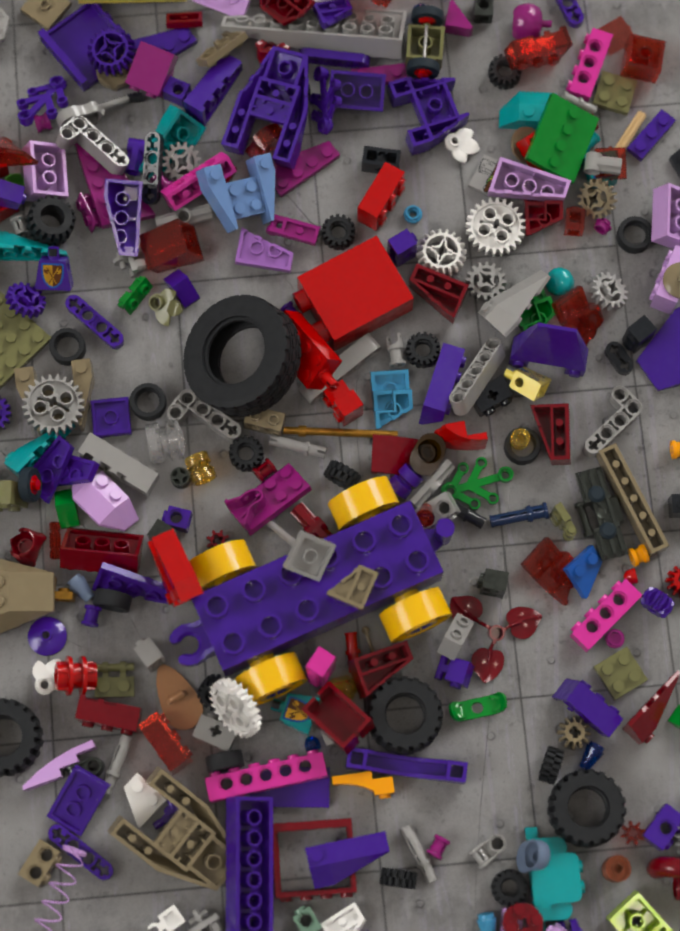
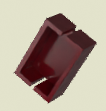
M328 681L317 692L322 703L319 704L313 696L301 710L316 727L348 755L360 742L358 738L361 737L363 739L375 725L367 714L334 684Z

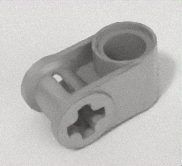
M493 835L468 854L473 856L479 864L478 868L482 869L506 848V840L502 835ZM494 838L502 840L503 845L501 849L496 850L492 847L491 842Z

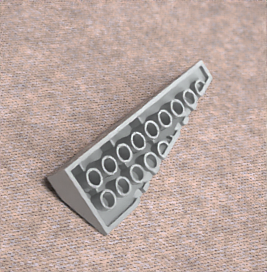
M365 8V12H357V9H353L352 15L327 29L321 27L314 11H309L302 18L284 26L272 17H265L264 14H257L253 18H249L248 15L224 16L221 29L228 32H246L248 37L257 40L262 39L265 42H273L275 44L284 42L293 48H315L361 53L372 58L381 57L394 60L401 59L407 11Z

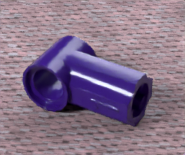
M128 139L127 156L129 163L125 173L131 176L141 174L139 168L144 159L145 140Z

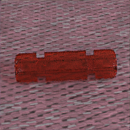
M50 522V558L58 560L60 559L59 549L61 547L60 523Z

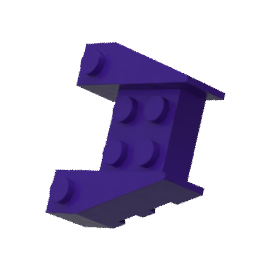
M404 77L388 82L387 95L392 107L412 102L421 125L420 127L407 130L405 141L411 156L429 151L445 140L448 134L455 133L467 124L469 112L459 115L450 93L454 88L455 78L429 79V77H422V79H412V77Z

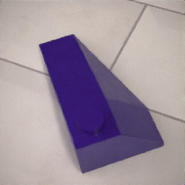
M385 831L305 848L314 889L335 885L390 852Z

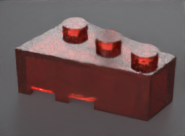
M561 26L557 32L550 33L548 30L544 31L543 36L534 38L531 35L511 41L505 48L504 53L511 70H524L529 67L539 68L543 65L554 66L560 62L559 60L571 48L573 43L566 26Z

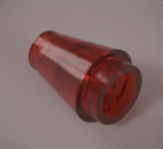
M423 504L416 514L422 527L427 528L434 523V514L430 504Z

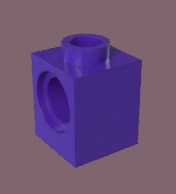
M170 76L162 91L165 100L184 108L183 101L191 93V86ZM176 91H182L181 94H175Z
M169 505L168 511L164 510L162 521L177 531L188 533L193 514L190 510ZM180 515L182 519L180 522L174 523L171 521L172 517Z

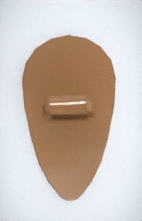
M165 664L160 665L157 671L156 685L161 708L166 720L172 727L178 730H188L195 727L201 714H203V705L200 703V698H198L195 690L179 672Z

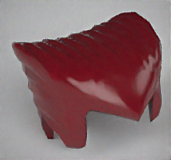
M20 528L18 530L20 534L10 539V554L19 563L35 567L40 549L47 536L28 528Z

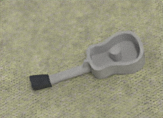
M142 92L130 93L100 104L92 101L83 105L70 106L61 110L56 120L59 128H61L71 118L80 115L94 125L100 122L101 117L105 115L104 111L106 109L127 102H144V95Z

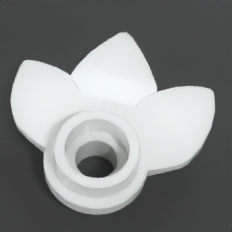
M461 128L456 133H450L446 136L444 140L445 147L452 151L455 160L465 163L467 155L479 152L478 143L471 139L474 134L473 130Z
M60 659L51 660L46 665L39 660L34 664L32 674L36 679L35 689L39 694L47 695L53 690H57L54 685V668L56 662H61ZM43 681H46L48 683V687L46 689H43L41 687V683Z

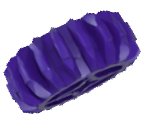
M108 27L106 32L101 29L100 35L95 33V39L90 38L91 44L87 45L89 50L87 56L94 70L98 69L100 74L104 72L106 76H109L110 73L116 76L118 71L120 74H123L122 70L124 68L129 71L128 64L132 65V59L136 55L134 52L137 51L136 46H134L135 42L131 39L130 34H126L123 29L119 31L117 27L113 31ZM109 47H111V49L114 51V52H113L114 57H113L112 54L110 53V48H109Z

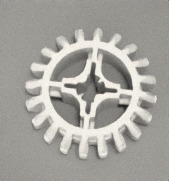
M438 229V233L432 230L431 236L425 234V239H420V245L417 246L419 252L416 253V257L420 258L418 264L444 275L448 274L451 277L452 271L457 274L459 272L458 268H463V262L466 261V256L464 255H466L467 250L463 249L465 243H460V236L455 238V232L451 235L448 234V229L445 230V233H442L441 229ZM436 242H441V243H440L439 245H437V246H433V245H432V244H434V243H436ZM447 243L455 249L456 253L447 247ZM442 248H444L443 256H441V259L439 260V254L442 251ZM427 255H430V257L434 258L436 260V264L433 263ZM446 261L451 262L450 264L442 265Z

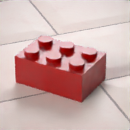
M387 162L384 163L358 206V222L377 231L379 226L383 227L387 220L386 215L388 211L392 212L396 205L395 200L397 196L401 197L405 190L404 184L406 180L404 179V171Z

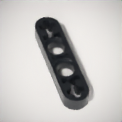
M154 131L147 133L145 137L142 200L150 205L157 204L161 197L164 148L162 134ZM158 138L157 142H151V139ZM152 154L157 156V161L154 164H151L149 161ZM154 172L156 175V180L153 183H150L148 180V176L150 173ZM148 185L155 186V189L148 188ZM154 194V198L150 199L148 195Z

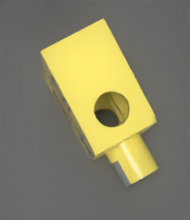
M508 366L503 377L511 380L509 384L511 389L532 401L545 395L552 380L526 367L515 370Z

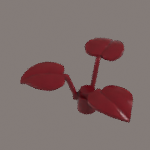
M467 595L455 596L450 600V611L453 620L456 614L459 613L488 629L487 635L492 640L489 650L487 648H479L473 653L471 663L475 666L474 671L483 683L493 680L503 668V653L499 650H493L496 641L504 638L505 631L510 628L511 634L514 637L526 639L533 635L542 619V615L534 609L515 607L506 614V620L509 625L504 628L500 625L490 626L477 619L483 612L482 604L477 598Z

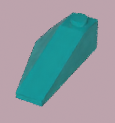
M170 104L155 131L162 134L164 138L163 156L167 155L164 152L165 149L170 150V144L176 147V142H180L181 146L183 142H187V147L196 145L206 127L180 108ZM158 138L152 139L151 142H157ZM184 149L176 150L174 153L181 154ZM156 154L150 156L149 161L151 164L156 163ZM143 161L139 168L141 173H143ZM150 173L148 177L151 179L155 173Z
M0 231V261H39L42 256H48L49 245L6 231ZM59 249V256L69 258L67 251Z
M67 427L65 428L66 434L59 430L58 435L66 438L72 430ZM52 431L50 436H48V433H45L19 447L14 452H10L5 458V466L19 478L21 470L26 467H33L58 437L55 431Z

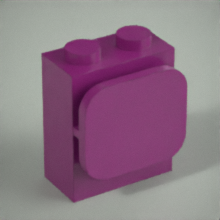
M141 41L125 83L129 84V88L139 92L140 89L146 91V95L156 99L157 96L162 98V91L170 76L174 74V67L178 56Z

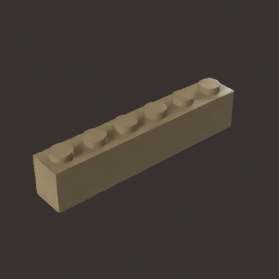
M615 443L599 450L596 458L640 543L645 545L649 558L665 551L669 544L617 444Z

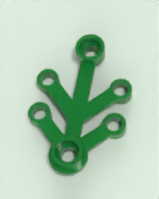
M479 457L476 459L475 467L467 482L459 484L462 476L467 474L469 470L468 464L461 462L458 464L453 480L442 486L441 494L448 489H452L454 491V494H452L454 500L458 499L469 505V508H472L473 511H476L480 508V500L470 498L462 492L469 490L486 499L488 504L496 505L499 496L496 493L484 490L481 486L498 481L508 483L512 480L514 473L510 467L504 466L500 468L497 474L477 479L482 469L487 465V460L484 457ZM478 461H484L485 465L479 466ZM465 466L467 470L461 471L459 467ZM507 473L509 477L505 479L502 477V474ZM490 496L496 497V501H495V502H491L490 499H489V497H490ZM473 501L477 502V503H478V506H477V507H473V506L471 505V502H473Z

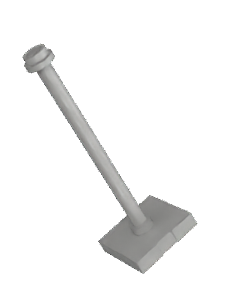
M275 518L263 526L264 529H271L292 546L283 565L285 569L320 581L337 545L302 530L299 531L295 539L275 523Z

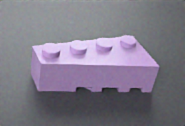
M500 157L487 196L537 201L563 200L564 202L571 180Z

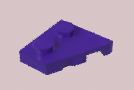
M349 0L318 2L312 8L323 29H327L352 15L353 12Z

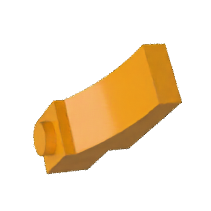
M372 771L332 776L333 786L344 785L364 788L374 792V797L379 796V799L391 798V794L395 793L392 776L373 779Z

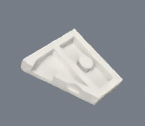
M136 773L124 786V790L137 826L141 829L167 800L145 783L146 780L139 773Z
M354 902L322 922L321 926L324 931H360L366 920Z

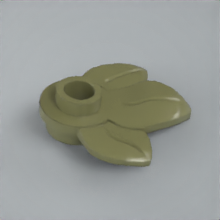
M170 288L164 289L161 293L153 294L149 299V307L155 311L157 321L164 326L170 325L171 316L180 315L183 311L181 304L175 300L176 291Z

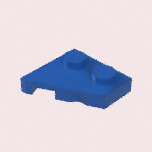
M593 545L587 546L563 568L582 599H586L589 596L603 562Z

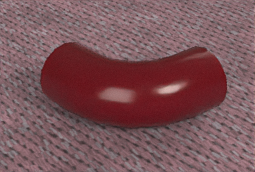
M656 857L647 864V873L654 879L663 877L680 879V858Z

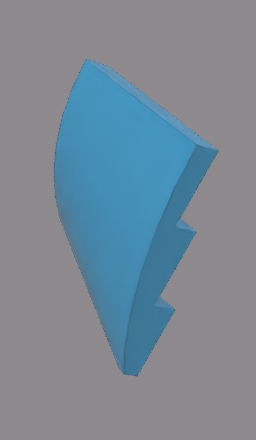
M408 369L370 371L375 427L379 429L403 413L413 409L412 389L409 388Z

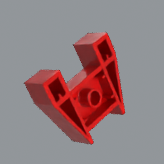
M174 529L151 538V541L147 542L167 594L164 595L169 605L172 604L173 608L204 593Z

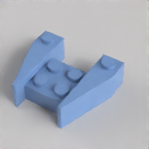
M271 153L254 156L246 160L250 177L226 183L221 164L204 167L196 171L200 190L227 233L239 229L237 220L258 215L261 216L263 225L274 220L275 168Z

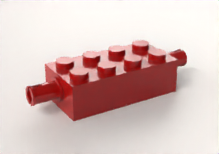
M284 310V313L295 324L301 341V362L297 371V377L307 389L322 390L326 386L330 392L337 390L340 384L332 375L342 360L300 312Z

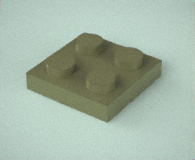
M602 71L593 105L627 116L637 80Z
M627 646L593 667L614 701L648 680Z

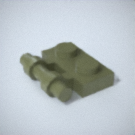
M560 502L552 509L550 520L555 527L558 526L560 530H563L562 537L565 541H572L577 533V529L571 521V516Z
M120 661V663L109 664V662L96 664L97 672H102V677L97 678L95 698L135 697V677L127 676V671H134V663ZM120 671V677H109V672Z

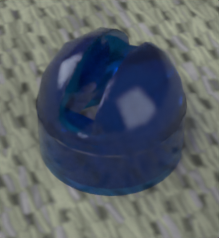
M309 736L304 741L306 752L321 748L320 741L315 736Z

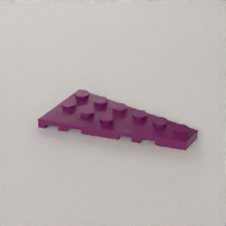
M75 143L74 146L101 228H110L111 223L104 200L105 178L129 179L125 174L121 176L111 174L78 143ZM142 200L140 221L155 218L156 214Z

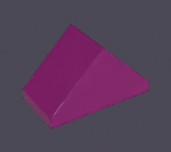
M451 0L445 22V33L464 37L472 36L473 26L456 3Z

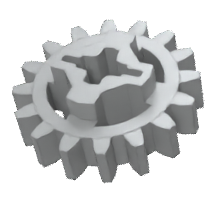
M176 142V147L170 144V150H164L167 155L163 156L165 163L162 166L167 168L164 170V173H170V179L175 176L176 181L200 165L197 164V161L201 160V157H196L199 151H193V145L187 147V142H183L182 146L180 142ZM184 149L181 154L174 153L176 150ZM190 156L193 158V165L190 164ZM184 157L183 162L185 164L179 165L178 158L182 159ZM170 159H171L172 162H173V167H172V169H171L170 164H169V160H170ZM184 169L188 171L185 174H178L181 170Z
M486 261L484 266L479 262L478 268L472 266V272L468 271L467 277L469 278H466L465 281L466 284H469L468 291L472 290L470 296L476 295L477 301L483 298L485 303L487 298L491 299L500 294V292H503L506 280H503L505 273L500 274L502 268L496 269L495 263L489 266L488 261ZM474 277L476 278V281H477L476 285H474V281H473ZM496 278H497V280H498V286H497V287H496V283L494 282Z
M601 272L589 284L591 287L589 292L593 293L591 299H596L595 304H601L602 310L607 307L608 312L612 309L617 311L625 305V302L628 300L626 297L628 291L624 290L626 285L620 283L622 279L617 280L616 275L610 276L609 272L605 274Z

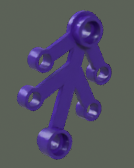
M317 66L313 77L314 80L320 81L321 96L320 94L312 93L310 103L315 104L321 111L313 110L311 120L317 122L319 132L328 135L333 129L332 117L335 109L342 105V97L333 96L334 91L340 89L341 81L339 79H331L327 92L326 81L330 75L329 70L325 67Z
M62 76L52 77L47 85L29 88L27 90L29 98H21L17 101L18 109L22 110L18 113L20 124L23 126L32 125L35 114L45 104L48 119H56L58 112L54 108L52 96L55 93L58 96L56 101L59 108H65L69 105L67 97L64 96L63 92L67 87V82ZM35 103V105L30 110H28L29 105Z

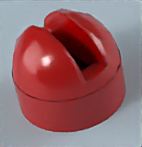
M635 568L629 569L624 573V580L627 579L631 584L638 583Z

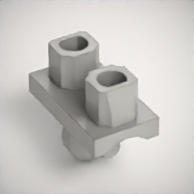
M139 244L138 254H141L140 244ZM116 252L117 258L113 260L114 265L120 266L121 270L127 269L125 264H127L131 278L136 277L138 272L146 270L144 258L134 260L133 256H120Z
M194 909L192 911L194 917L188 920L191 926L199 922L198 925L189 931H202L206 927H209L211 931L223 930L218 913L204 921L202 920L209 915L206 909L201 913Z

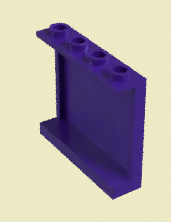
M97 3L84 4L47 32L42 28L37 33L43 45L85 92L98 82L96 70L93 69L87 56L89 51L87 45L91 44L90 38L95 39V33L100 35L101 29L106 32L108 27L112 31L117 27L120 31L122 27L119 24L115 25L109 12H104L102 5ZM109 47V48H110V53H111L112 55H114V54H113L114 51L111 49V47Z

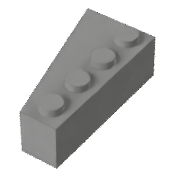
M91 432L78 450L81 458L100 464L99 470H103L108 476L146 497L150 496L160 479L157 469L150 465H143L138 458L130 457L120 448L110 445Z

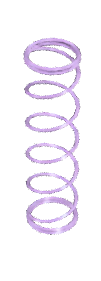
M63 845L62 849L78 858L81 861V865H67L58 863L55 865L56 867L67 873L69 876H71L74 879V883L66 884L48 882L50 886H52L53 888L61 892L64 896H66L67 901H41L43 904L54 910L60 916V919H34V921H36L49 931L52 930L39 921L59 922L62 920V916L56 909H54L47 903L64 904L69 902V897L53 884L74 885L76 883V879L69 872H67L60 866L80 867L83 865V861L78 856L86 857L87 855L86 852L69 845Z

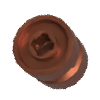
M622 855L607 858L601 868L603 877L613 883L626 880L631 874L630 862Z

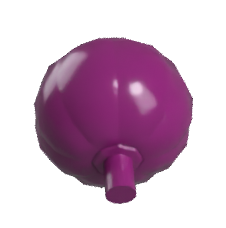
M524 3L514 8L512 37L516 41L525 44L533 43L541 35L542 28L552 27V20H543L542 12L535 4Z

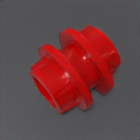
M66 656L65 661L56 662L54 668L55 689L65 691L66 696H71L73 689H78L79 694L86 695L87 690H95L97 687L98 672L94 661H87L85 656H80L78 663H73L72 657Z

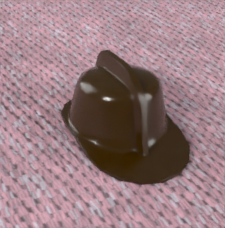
M427 433L417 441L409 458L410 465L417 474L429 476L438 469L446 453L444 440L437 434Z

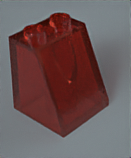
M178 218L139 235L141 240L140 247L145 255L146 267L153 272L161 273L204 261L195 227Z

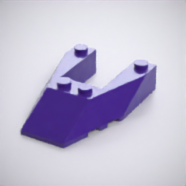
M276 46L272 47L260 63L259 69L255 74H252L247 85L238 93L221 142L226 151L244 155L255 120L258 118L283 125L272 159L278 166L295 169L308 115L309 56L307 54Z

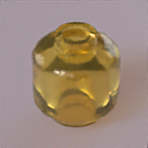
M343 675L330 680L350 700L355 697L357 689L353 678Z

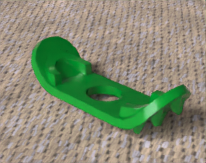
M497 692L485 697L451 702L449 704V712L451 717L459 722L496 715L506 709L507 699L504 693ZM480 703L483 706V711L481 713H474L472 705Z

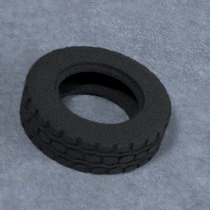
M241 294L240 296H230L218 301L198 318V321L195 322L188 335L183 360L187 382H189L188 385L201 401L225 414L245 417L266 411L283 398L297 376L301 362V341L297 328L288 315L260 297ZM249 328H258L262 333L265 346L261 364L246 380L235 384L226 383L220 369V360L224 347L238 332Z

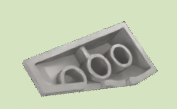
M542 270L491 298L488 302H485L478 314L492 328L504 337H507L523 319L521 315L524 310H529L532 306L531 300L533 297L541 293L551 277Z

